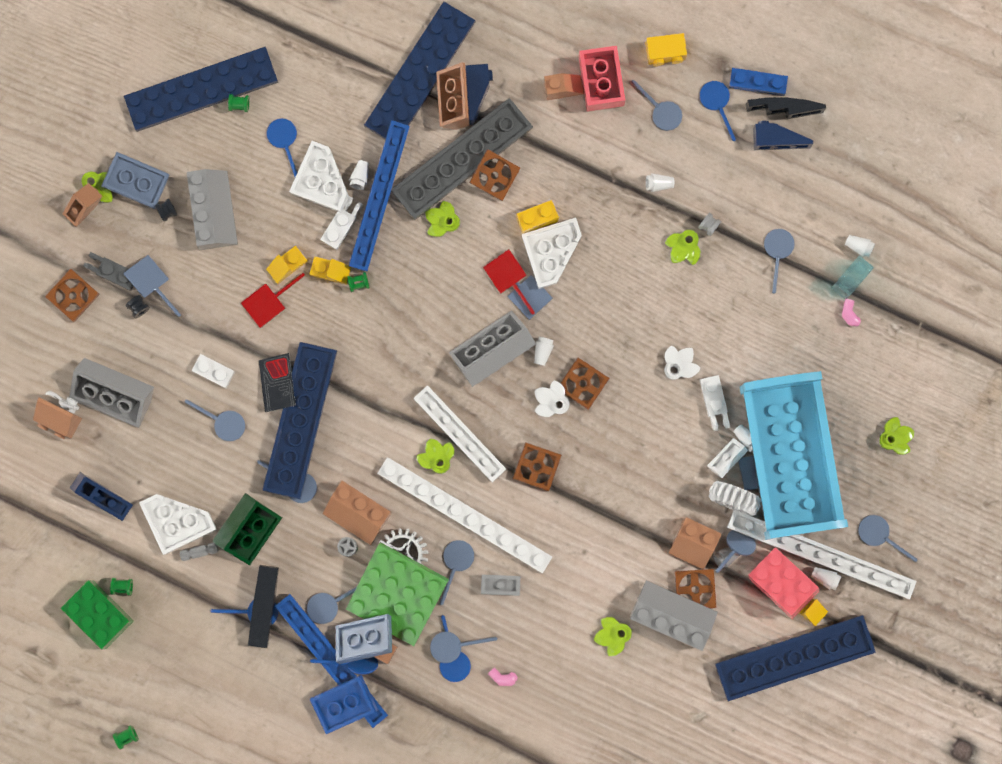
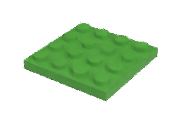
M380 542L346 610L363 619L389 614L391 616L392 635L415 646L449 579Z

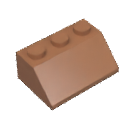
M462 62L436 72L440 127L458 130L469 126L465 63Z
M344 481L340 482L323 512V515L372 545L392 512Z

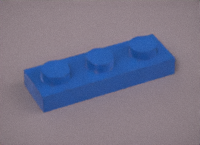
M732 68L729 88L785 96L788 76Z

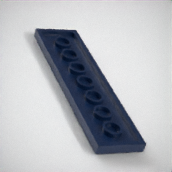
M443 1L365 122L364 127L386 139L391 121L409 126L436 85V72L447 68L476 21Z
M265 46L124 95V99L136 132L227 101L230 94L239 97L279 82Z
M303 342L299 343L292 371L296 405L283 408L262 491L301 500L337 350Z
M860 615L715 663V667L726 699L729 702L876 653L864 616Z

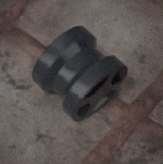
M170 199L165 200L163 204L155 205L164 222L169 217L178 215Z
M141 295L132 298L125 305L128 310L132 311V316L135 319L141 317L150 309L149 305L143 302Z

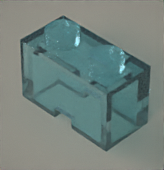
M859 255L831 288L841 297L847 299L874 267Z

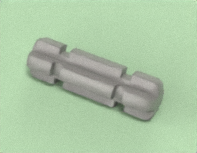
M210 543L208 546L202 545L190 548V550L180 551L181 560L187 561L190 558L206 556L208 553H217L218 545Z

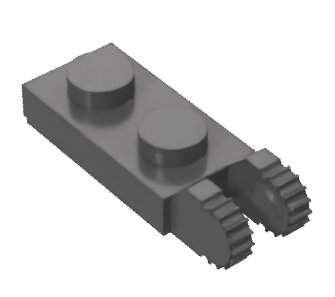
M90 252L89 257L101 262L99 268H96L89 263H84L83 267L129 291L132 290L133 285L123 274L128 268Z

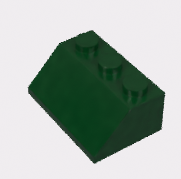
M245 493L213 539V542L224 551L250 566L283 517Z

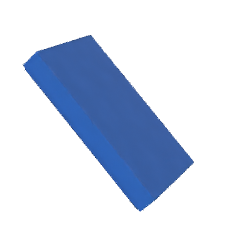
M362 675L310 698V702L326 734L378 711Z

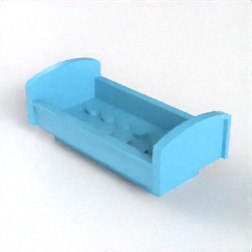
M821 371L751 381L740 386V393L744 395L767 531L764 532L765 540L848 527L847 519L844 518L821 385V380L823 379Z

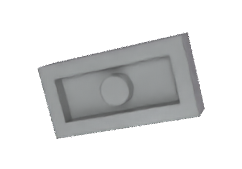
M482 575L481 594L520 596L521 576Z

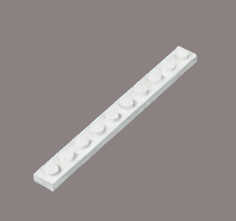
M388 457L377 473L542 574L552 559V556Z
M733 510L727 526L728 529L906 599L911 598L916 584L915 580L800 535L765 540L764 532H767L765 521L737 510Z

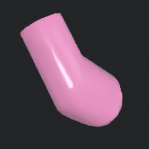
M845 299L842 317L848 325L857 327L860 325L861 319L853 312L855 301Z
M495 667L488 673L499 686H513L518 679L514 672L502 675Z

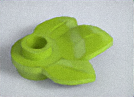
M90 171L85 173L81 180L83 187L88 184V178L92 177L95 182L91 186L102 195L100 201L112 202V192L102 187L107 172L97 174Z
M442 201L440 209L431 208L425 212L427 220L432 224L427 231V234L430 236L441 237L447 231L453 232L459 228L460 219L455 214L453 205L449 202ZM453 219L452 224L448 225L447 222Z
M685 230L682 234L674 233L667 238L665 244L672 248L670 255L672 263H679L686 258L692 265L697 263L701 251L697 245L699 237L695 231ZM687 236L693 238L691 243L686 242L685 238Z
M898 417L891 418L885 423V432L880 435L879 443L886 450H893L899 455H905L910 452V447L907 443L913 439L914 430L908 426H901Z
M429 439L425 447L426 453L418 454L416 456L417 461L424 469H433L437 474L446 473L450 468V460L454 456V447L451 442L442 446L439 441ZM443 461L442 466H437V463Z
M613 617L601 619L603 629L596 633L594 641L599 645L607 646L608 656H616L624 650L625 642L629 641L632 636V630L627 624L619 623ZM619 630H623L625 632L624 637H621L619 635Z

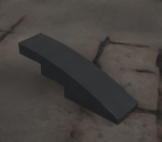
M788 97L749 99L745 104L747 112L765 109L767 116L785 113L787 120L821 114L826 110V104Z
M259 565L248 646L268 648L273 609L276 601L279 567Z

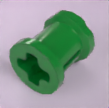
M230 94L228 110H244V112L248 113L250 97L248 95L236 97Z
M366 272L358 276H347L351 293L357 289L370 288Z
M112 578L110 584L111 595H115V593L132 595V579L117 580V578Z
M131 725L128 726V729L118 734H113L114 741L120 750L133 741H139L138 735Z

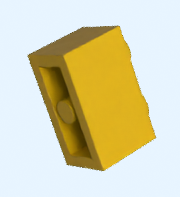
M684 33L646 38L645 45L648 65L662 66L668 62L679 64L686 60L687 50Z
M550 200L517 213L516 219L522 234L557 223L559 216L553 201Z

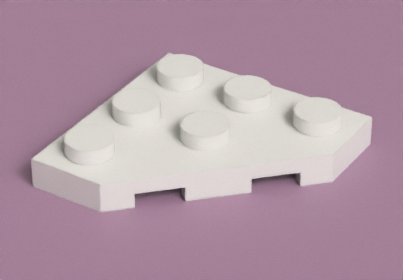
M312 141L289 192L295 196L342 213L349 195L331 149L328 146Z
M576 218L522 234L538 289L557 284L582 236Z
M158 494L139 502L163 555L217 530L210 513Z

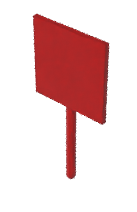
M508 249L483 268L500 294L513 286L530 313L534 315V310L516 285L517 282L527 275L510 249Z
M300 274L276 294L265 283L241 302L259 328L286 309L277 297L303 278L305 274Z

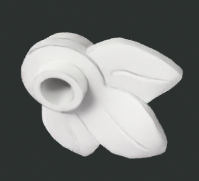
M670 346L664 356L667 363L664 372L669 379L691 378L699 372L700 367L692 363L693 348H685L679 352L674 346ZM672 367H675L677 369V373H671L670 369Z
M554 380L550 388L541 387L535 389V397L540 403L535 409L538 415L550 417L555 413L563 414L569 409L570 403L568 398L565 397V389L561 383ZM558 401L563 403L562 408L557 407L556 403Z
M52 391L46 392V395L59 400L58 403L61 405V408L71 413L79 410L78 401L70 397L64 399Z

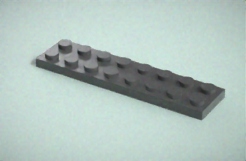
M508 98L391 189V192L412 218L416 220L474 174L487 149L499 155L533 129V126L513 101ZM493 159L486 161L483 165H487Z

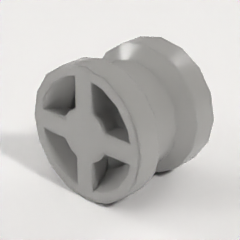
M709 212L698 228L704 229L707 235L711 236L722 221L713 218V214Z
M344 537L339 540L337 548L341 555L350 557L357 552L358 545L354 539Z

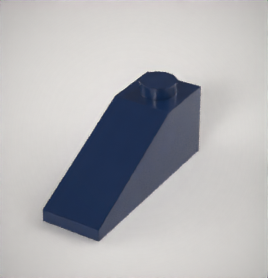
M488 64L465 65L470 125H474L489 90V81H493L492 70H488Z
M759 121L753 127L754 150L810 149L813 145L812 139L776 123Z
M82 472L78 474L70 486L74 493L121 521L124 520L133 504Z

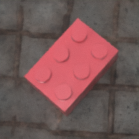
M617 46L579 51V64L587 112L623 107L625 104V94Z
M776 547L748 575L749 579L791 619L819 593V587Z

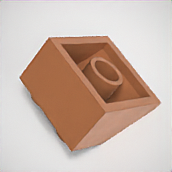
M39 397L33 420L38 422V427L46 431L49 428L54 430V435L65 439V437L72 439L82 418Z
M686 517L668 553L704 570L722 534Z

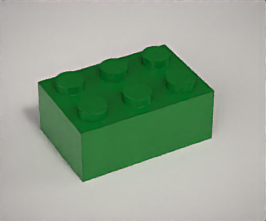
M88 580L60 608L101 650L107 649L134 622L94 580Z

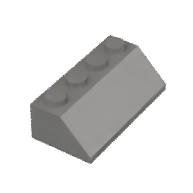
M203 169L187 172L197 247L200 250L238 245L228 171Z
M510 311L450 351L449 354L473 387L525 351H528L536 343L525 325L513 311Z
M84 358L73 372L69 397L80 404L139 428L151 403L154 387Z
M646 580L630 615V619L703 651L718 612Z

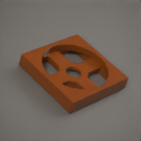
M487 149L469 183L503 201L520 167ZM490 159H497L498 161L494 168L490 169L483 165ZM505 164L509 166L511 171L509 179L503 176L501 172ZM494 171L498 173L496 179L491 177V173ZM479 172L487 175L488 180L484 186L480 182ZM499 182L505 185L501 191H491L494 183Z
M70 269L45 297L69 319L75 322L100 294L76 272ZM70 279L80 281L75 288H69L65 284ZM86 287L88 289L87 302L81 298V293ZM59 290L65 293V299L60 304L56 300V293ZM75 292L76 298L70 299V293ZM71 303H76L81 308L77 311L66 310Z
M577 358L561 384L565 389L567 397L589 410L610 378L580 358ZM578 368L588 369L584 376H578L573 373ZM594 374L599 378V388L591 384L590 380ZM568 379L576 383V388L572 394L567 390L566 382ZM581 380H585L587 382L586 387H581L579 385ZM583 391H588L594 395L589 400L579 399Z
M525 442L513 479L549 491L562 455ZM538 451L537 457L533 461L524 458L527 453ZM546 454L553 460V468L544 464L543 461ZM535 463L541 465L540 470L537 471L533 468ZM521 465L530 468L529 480L523 477ZM545 473L550 475L547 481L536 483L539 474Z
M714 569L675 571L677 594H689L692 596L693 601L700 604V595L702 593H711V598L704 606L717 608ZM690 574L691 584L680 587L681 580ZM698 574L705 575L710 580V585H701ZM693 586H697L699 588L698 593L695 594L692 592Z

